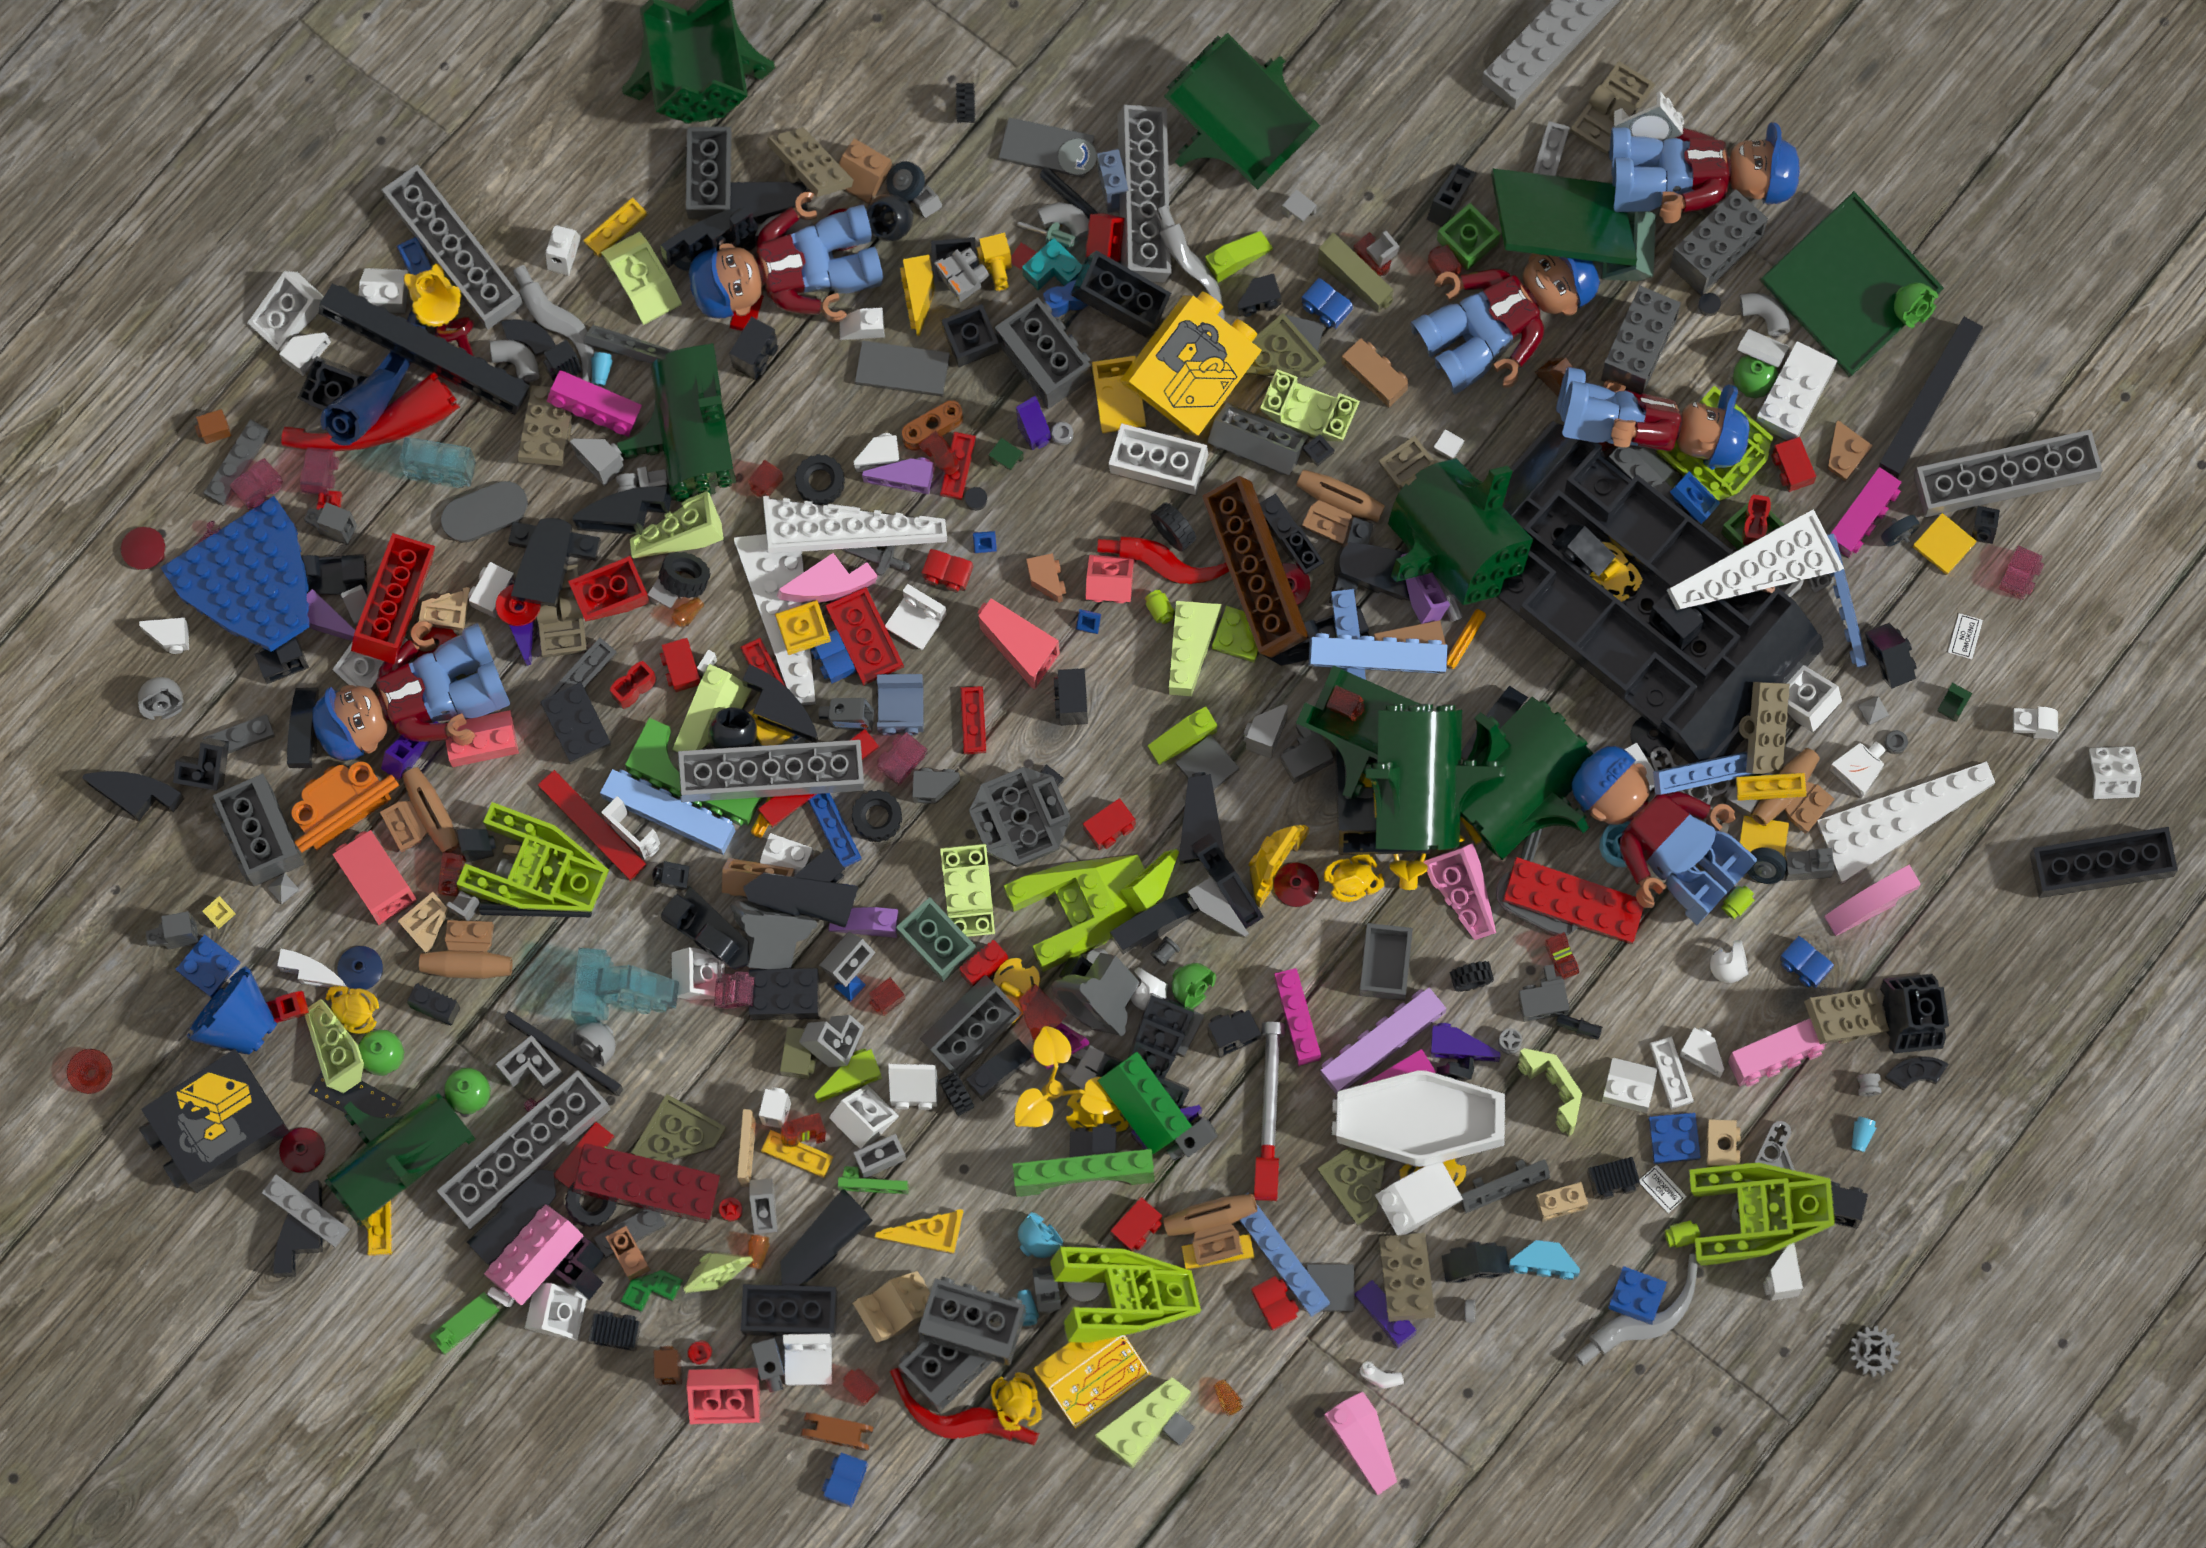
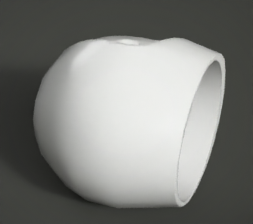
M1741 940L1734 941L1733 950L1729 953L1723 952L1722 947L1713 953L1710 960V968L1712 974L1719 981L1734 983L1749 974Z
M1137 967L1134 972L1141 979V985L1137 987L1130 999L1137 1008L1145 1010L1151 993L1166 999L1168 984Z

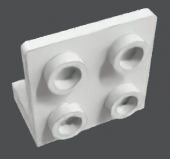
M907 584L903 590V600L885 627L916 648L923 650L947 615L946 608Z
M2134 747L2089 749L2094 773L2093 799L2139 797L2142 777Z
M783 1335V1345L785 1347V1384L787 1386L831 1385V1335Z

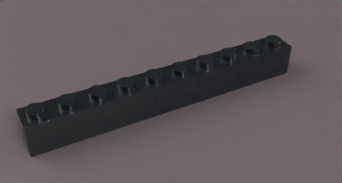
M332 283L320 302L318 314L432 373L435 372L445 380L513 415L517 414L528 395L530 385L523 379L507 374L502 368L493 367L484 359L468 354L465 349L449 344L444 338L428 333L423 327H416L410 324L405 318L389 313L386 308L370 303L363 296H356L344 286H337Z

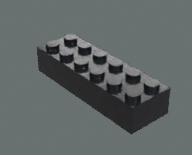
M2169 827L2035 847L2030 853L2039 898L2171 878L2178 871Z

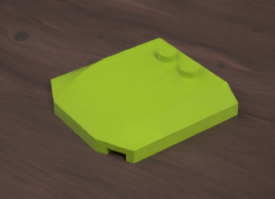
M1714 385L1699 403H1705L1707 406L1717 408L1721 391ZM1736 404L1735 409L1741 411L1747 417L1750 427L1747 449L1739 463L1731 467H1716L1714 470H1711L1704 465L1703 459L1684 454L1677 446V442H1675V446L1671 451L1656 450L1662 458L1683 476L1690 471L1718 501L1737 495L1768 460L1769 448L1773 439L1772 435Z

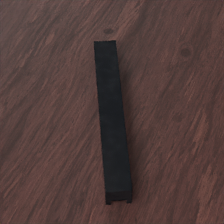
M1965 316L1958 325L1879 464L1881 469L1894 475L1896 479L1902 473L1982 332L1984 326Z

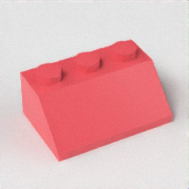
M511 710L484 715L478 718L465 719L467 724L460 726L457 731L469 729L474 732L475 737L472 743L468 745L456 744L451 736L445 740L448 758L452 767L519 754Z
M758 1368L688 1370L687 1396L690 1424L760 1423Z

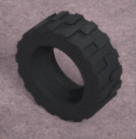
M816 454L815 456H809L801 462L800 466L798 465L797 473H795V483L801 498L815 505H828L835 502L844 490L845 478L841 465L833 457L830 458L829 455ZM816 470H824L831 477L830 485L824 490H815L809 484V477Z
M1165 502L1150 514L1151 520L1158 532L1178 551H1184L1196 540V535L1191 525L1171 504Z
M675 552L668 554L664 558L658 579H660V584L670 593L679 597L695 598L698 595L701 596L705 591L711 573L707 564L701 558L687 552ZM675 571L686 572L694 579L684 578Z
M871 790L866 794L863 793L855 801V805L852 808V821L857 833L862 838H866L870 842L887 841L890 837L896 835V832L901 827L902 811L899 802L896 801L894 796H891L886 791ZM876 805L884 807L888 812L887 822L879 827L870 825L866 820L868 809Z
M573 1182L565 1197V1207L573 1221L580 1223L581 1226L589 1227L599 1226L608 1221L616 1209L617 1202L603 1199L599 1210L595 1212L585 1211L580 1205L581 1194L572 1192Z

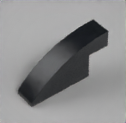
M650 486L625 490L606 496L588 505L573 515V521L580 531L642 535L647 512L669 513L672 498L667 486Z
M749 664L743 678V686L761 693L753 711L754 719L817 743L818 735L807 711L794 694L776 678Z
M1508 686L1486 717L1492 716L1499 723L1498 728H1501L1526 703L1529 697ZM1477 729L1461 751V759L1467 760L1473 749Z
M318 687L295 688L287 744V765L289 768H312V755L317 754V736L313 726L312 711L318 701Z
M103 771L87 773L82 777L86 784L138 821L141 820L155 801H158L174 813L185 799L179 791L154 778L136 773Z
M1209 833L1193 843L1191 847L1245 929L1264 918L1236 870L1227 860L1212 835Z
M1185 892L1133 917L1112 930L1110 937L1122 954L1127 953L1137 945H1140L1143 949L1199 912L1198 908L1195 910L1192 908L1187 900L1189 895Z
M314 1180L302 1194L322 1208V1184L319 1180ZM288 1214L277 1241L274 1257V1275L277 1278L296 1277V1254L323 1252V1239L290 1214Z

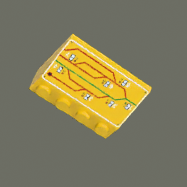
M1125 1335L1090 1343L1070 1342L1034 1368V1372L1075 1429L1151 1375Z

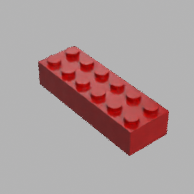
M392 533L355 630L351 647L352 652L395 664L431 567L435 546Z

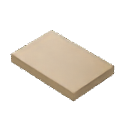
M743 1109L737 1175L741 1187H750L756 1129L755 1116L751 1110Z

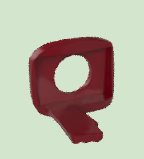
M469 317L449 321L446 325L437 326L436 337H442L447 342L456 340L458 347L465 349L468 354L474 356L467 336L473 327V320Z

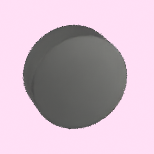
M1891 731L1885 738V748L1892 754H1900L1905 751L1908 745V738L1901 731Z

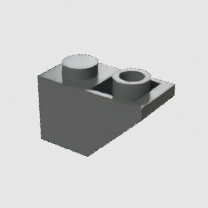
M920 768L919 771H914L913 802L938 803L960 783L959 772H955L953 769H943L942 772H934L930 768Z

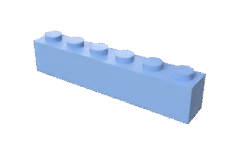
M1317 633L1315 637L1310 638L1309 666L1333 667L1334 665L1338 668L1436 674H1444L1446 672L1447 645H1443L1440 640H1428V644L1419 643V639H1406V642H1397V638L1384 637L1383 641H1374L1372 636H1361V640L1352 639L1351 635H1338V638H1329V634Z
M612 769L600 792L602 799L612 802L618 796L624 802L628 811L724 855L735 833L731 820L722 816L720 818L714 817L712 812L706 808L700 807V809L691 806V802H681V798L678 800L671 797L672 794L665 789L660 788L656 790L651 787L652 784L643 779L637 781L631 778L632 775L620 769L618 772Z

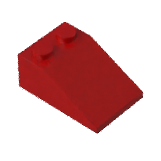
M631 556L568 581L585 622L629 612L649 604L647 592Z

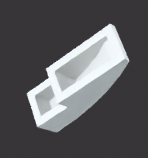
M280 950L277 967L282 972L298 974L297 979L301 984L324 988L346 986L334 972L316 960L294 951Z

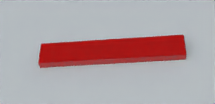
M866 729L851 739L860 740L862 760L879 748V745ZM817 794L774 796L758 808V811L773 828Z
M555 770L538 784V787L629 881L647 866Z

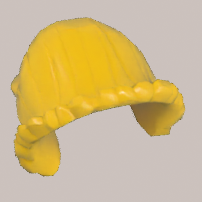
M435 264L432 270H426L417 275H404V283L408 287L411 300L413 301V312L420 323L426 324L429 327H440L443 324H448L449 321L456 317L460 307V289L458 286L450 284L439 264Z

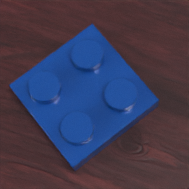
M1690 471L1670 491L1674 500L1682 504L1689 511V515L1694 520H1698L1700 524L1720 504Z
M204 934L175 970L212 998L241 963Z
M1695 1113L1649 1117L1654 1164L1700 1160Z
M1623 1266L1608 1309L1652 1325L1667 1282Z

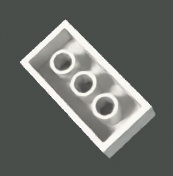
M1797 341L1765 400L1756 422L1765 430L1787 441L1799 437L1835 369L1837 360Z
M1121 424L1109 461L1110 473L1196 495L1208 457L1207 445Z

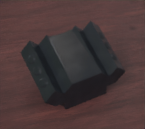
M316 356L297 398L309 403L308 405L324 410L344 393L364 381L369 375Z
M1933 974L1884 978L1880 991L1885 995L1882 1006L1884 1007L1886 1022L1889 1031L1886 1033L1891 1037L1888 1048L1894 1054L1943 1049L1946 1040L1945 1028L1949 1027L1944 987H1939L1936 977Z

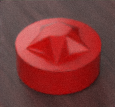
M730 1197L720 1203L719 1212L724 1220L733 1222L741 1217L743 1208L739 1200Z
M704 1340L694 1341L688 1348V1357L694 1364H704L712 1355L711 1346Z

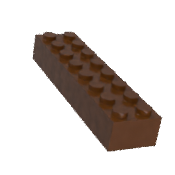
M1237 476L1204 494L1202 498L1259 653L1273 658L1309 638L1252 482Z

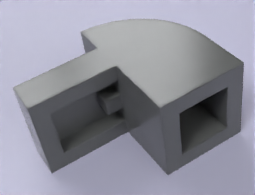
M1052 1267L1032 1268L1038 1312L1053 1313L1061 1309L1058 1282L1054 1281Z

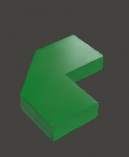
M664 1270L656 1271L641 1278L639 1277L630 1281L620 1302L642 1312L652 1292L673 1301L683 1279Z

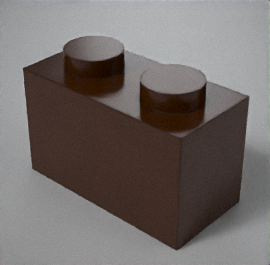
M661 1346L659 1350H654V1379L659 1386L682 1385L681 1355L677 1349H673V1346Z

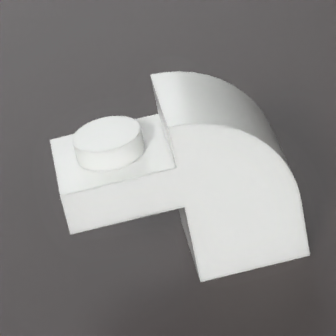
M2039 706L2037 709L2014 708L2013 733H2033V738L2056 739L2058 736V711Z

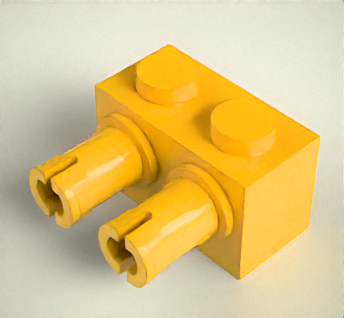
M1005 232L980 238V247H976L979 265H984L988 274L991 273L996 291L1007 289L1008 284L1005 270L1012 268Z

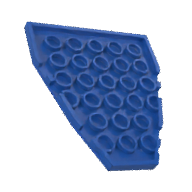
M275 496L160 567L184 603L190 604L202 615H207L214 623L231 634L247 638L249 642L255 645L259 644L268 651L272 652L309 628V617L307 616L309 611V603L307 602L308 582L301 558V547L297 538L298 532Z

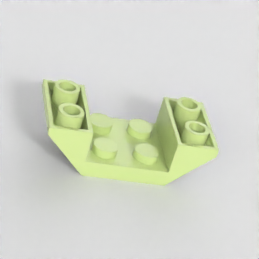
M640 231L601 252L611 271H614L643 325L682 305L669 276L649 242Z
M1277 369L1260 410L1277 423L1313 438L1321 434L1326 441L1343 442L1360 401L1340 393L1337 398L1297 383L1298 377Z
M986 844L940 848L947 916L967 937L995 934Z
M1522 1049L1518 1058L1519 1063L1517 1064L1521 1073L1524 1076L1528 1075L1532 1079L1546 1070L1547 1073L1545 1075L1552 1085L1556 1084L1560 1090L1558 1094L1565 1104L1558 1109L1556 1124L1562 1133L1566 1132L1568 1136H1571L1575 1129L1582 1092L1557 1055Z

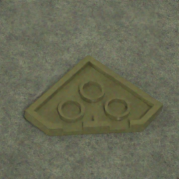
M1282 313L1253 340L1252 343L1262 351L1246 373L1274 376L1278 369L1296 377L1310 378L1326 364V361L1286 315Z
M666 1094L631 1153L662 1162L675 1160L715 1149L727 1128Z
M1348 1147L1319 1167L1317 1171L1354 1223L1359 1226L1377 1212L1378 1200L1375 1195L1381 1189L1386 1157Z

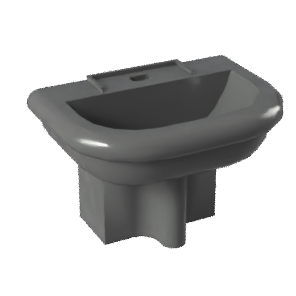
M748 899L735 900L730 905L734 913L735 922L746 932L745 939L749 942L747 965L749 968L791 969L796 943L808 938L812 929L817 927V922L810 916L803 914L792 915L748 901Z
M1099 953L1086 976L1066 975L1061 980L1054 981L1051 988L1056 998L1078 1021L1094 1030L1123 1036L1126 1032L1125 1026L1128 1019L1125 1006L1140 982L1116 955Z

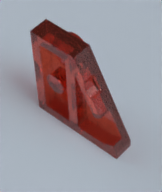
M1032 984L1018 999L1019 1006L1025 1017L1024 1020L1033 1039V1045L1044 1026L1056 1028L1067 1016L1036 984Z

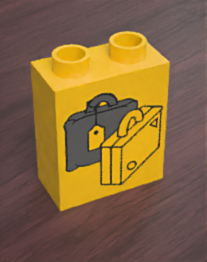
M1203 291L1197 298L1193 295L1181 297L1119 380L1186 434L1199 436L1262 351L1252 343L1258 334L1239 319H1236L1232 325L1228 324L1218 316L1223 306L1215 298Z

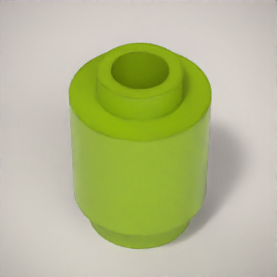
M1155 590L1145 597V605L1156 623L1166 624L1174 618L1175 610L1166 594L1162 593L1161 590Z
M1745 885L1743 887L1737 886L1723 901L1724 904L1721 909L1732 919H1735L1737 916L1740 917L1755 901L1752 897L1754 893Z
M1691 1220L1671 1225L1669 1229L1664 1230L1669 1248L1674 1246L1679 1248L1695 1243V1238L1700 1237L1697 1223L1693 1224Z

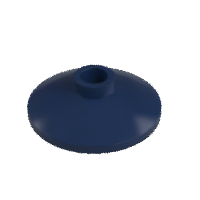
M356 946L343 953L338 962L337 972L339 978L349 989L361 988L367 990L376 985L383 973V963L375 950L366 946ZM362 963L363 967L360 970H356L355 965Z

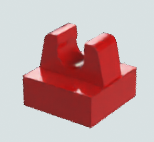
M319 490L317 510L324 508L326 502L341 508L342 492Z

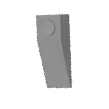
M1209 877L1188 891L1190 897L1187 900L1194 910L1198 908L1201 913L1243 937L1249 935L1212 877Z

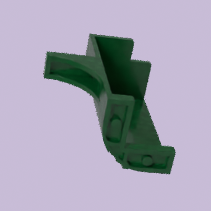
M648 0L640 8L643 27L641 55L633 74L622 87V93L641 101L652 91L655 112L683 121L686 124L709 121L725 117L727 113L748 97L744 73L763 80L775 69V63L759 53L744 37L735 18L732 0H698L688 10L663 0Z
M1228 32L1222 38L1218 35L1167 86L1169 91L1164 95L1198 130L1191 138L1193 143L1190 146L1186 143L1177 152L1180 156L1174 162L1181 168L1187 162L1197 158H1216L1237 169L1258 190L1320 127L1295 100L1286 86L1283 77V65L1286 61L1279 55L1274 61L1270 58L1261 66Z
M713 343L675 350L665 354L666 359L661 360L657 358L652 363L651 373L655 392V407L652 417L644 429L628 440L617 442L618 448L621 451L620 455L625 459H634L642 454L653 456L659 454L660 451H664L672 501L684 502L706 491L712 496L711 494L716 493V486L727 488L736 483Z
M1457 458L1435 463L1415 474L1416 479L1410 485L1405 484L1398 493L1388 521V525L1405 542L1409 549L1408 554L1396 559L1391 577L1398 582L1433 573L1462 605L1499 596L1505 578L1523 573L1533 540L1502 507L1512 475V470L1509 466L1489 470L1483 482L1475 478Z
M1333 665L1315 707L1304 703L1296 724L1325 736L1335 744L1346 766V784L1343 795L1356 800V797L1362 794L1365 787L1363 782L1366 777V769L1373 767L1374 763L1372 761L1374 758L1378 760L1379 710L1386 709V705L1405 704V709H1408V706L1419 705L1420 703Z
M1533 696L1501 728H1498L1499 723L1492 716L1486 717L1480 712L1474 718L1477 725V735L1467 760H1475L1477 765H1485V761H1499V766H1506V775L1487 778L1473 787L1463 802L1460 816L1475 828L1487 849L1503 860L1522 840L1542 828L1566 826L1584 833L1589 828L1585 821L1586 815L1579 808L1574 810L1570 807L1571 803L1565 797L1572 791V781L1583 762L1594 754L1587 747V741L1579 734L1576 736L1571 728L1565 724L1566 719L1559 712L1553 713L1545 701L1541 700L1539 702Z
M1405 704L1386 705V709L1379 710L1378 763H1374L1373 767L1366 769V778L1373 785L1376 800V849L1444 850L1459 847L1460 813L1466 796L1481 781L1490 777L1506 775V766H1499V761H1485V765H1477L1475 760H1463V764H1461L1462 709H1455V705L1443 704L1442 706H1436V708H1433V704H1419L1408 706V709H1405Z
M437 1090L406 1114L394 1118L370 1116L360 1111L352 1102H349L343 1107L347 1112L344 1116L352 1126L357 1124L361 1129L358 1134L366 1145L327 1174V1179L324 1182L360 1227L365 1225L369 1229L371 1225L366 1220L462 1144L466 1142L469 1145L476 1139Z

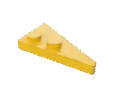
M958 1209L955 1212L944 1215L939 1214L932 1218L909 1222L906 1225L886 1228L876 1232L875 1238L955 1254L964 1210Z

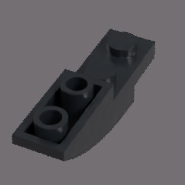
M1276 493L1260 502L1270 531L1304 575L1324 564L1301 527L1297 526Z

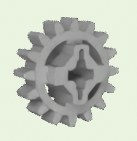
M1875 1326L1873 1331L1865 1327V1334L1858 1331L1856 1334L1858 1340H1851L1855 1347L1849 1348V1352L1854 1353V1356L1850 1358V1362H1857L1856 1370L1860 1367L1863 1368L1862 1375L1869 1371L1871 1372V1378L1875 1377L1876 1372H1879V1375L1883 1377L1885 1369L1888 1372L1893 1370L1890 1364H1898L1899 1361L1894 1357L1899 1356L1901 1353L1895 1350L1899 1342H1892L1895 1335L1887 1336L1886 1328L1882 1332H1878V1326ZM1870 1337H1878L1881 1340L1875 1341L1872 1340ZM1860 1344L1862 1345L1861 1347L1864 1349V1355L1862 1357H1860L1859 1354ZM1882 1346L1879 1349L1878 1354H1874L1873 1356L1871 1355L1869 1358H1867L1872 1349L1874 1350ZM1887 1346L1890 1350L1889 1359H1887L1888 1357L1885 1355V1348ZM1868 1363H1877L1878 1367L1870 1366Z

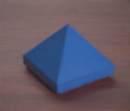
M995 531L973 533L974 553L997 552Z
M1079 609L1076 629L1098 634L1101 614Z
M855 976L846 987L837 982L834 988L851 1002L866 984Z

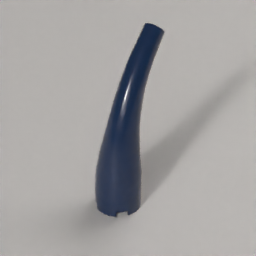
M412 308L407 321L416 327L420 326L425 329L427 325L420 323L416 319ZM390 351L369 377L328 405L323 410L320 421L322 429H326L332 436L330 440L338 445L347 446L360 439L370 430L385 411L404 378L411 361Z

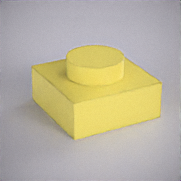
M220 896L203 910V913L218 929L235 915V912Z

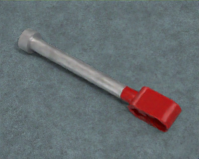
M1280 1022L1262 1023V1036L1266 1037L1261 1157H1256L1254 1198L1259 1201H1277L1279 1158H1275L1279 1045L1280 1038L1285 1036V1024Z

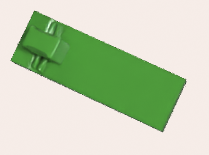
M845 1166L842 1177H838L839 1191L845 1189L846 1191L906 1195H908L909 1191L908 1181L859 1178L858 1167Z
M483 1292L433 1332L430 1337L445 1355L499 1312V1309Z

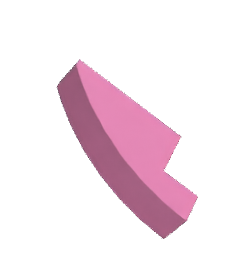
M832 553L781 587L777 597L780 600L809 603L815 600L818 602L833 601L873 585L878 576L867 562L849 574L835 554Z
M1909 864L1861 891L1824 917L1834 935L1837 936L1896 905L1899 898L1919 889L1921 884Z

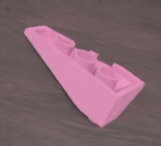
M1473 843L1425 860L1424 863L1428 866L1427 873L1431 883L1446 898L1445 902L1452 906L1459 916L1458 919L1474 940L1495 934L1496 929L1484 876Z
M1364 1392L1343 1401L1325 1414L1324 1419L1377 1495L1397 1483L1377 1412Z

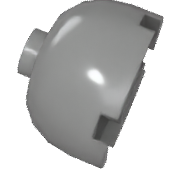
M152 678L146 681L138 692L139 711L146 718L154 719V716H162V719H168L178 714L183 708L182 691L169 678Z
M588 1022L579 1026L570 1035L572 1046L575 1047L577 1045L581 1050L578 1054L595 1067H598L600 1064L602 1067L605 1066L614 1055L616 1043L613 1031L606 1024Z

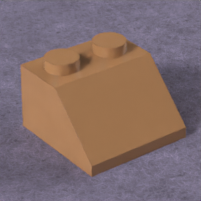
M854 138L842 155L839 163L854 180L852 187L843 190L870 204L892 168L891 159Z

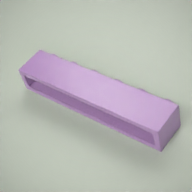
M1427 988L1425 991L1423 989L1417 991L1412 996V1001L1408 1004H1400L1394 1009L1395 1014L1389 1018L1385 1016L1376 1023L1377 1027L1371 1032L1366 1030L1357 1038L1359 1040L1353 1046L1351 1044L1346 1045L1340 1050V1056L1336 1059L1331 1057L1321 1065L1320 1075L1336 1095L1338 1091L1349 1088L1446 1013V1007L1430 988Z

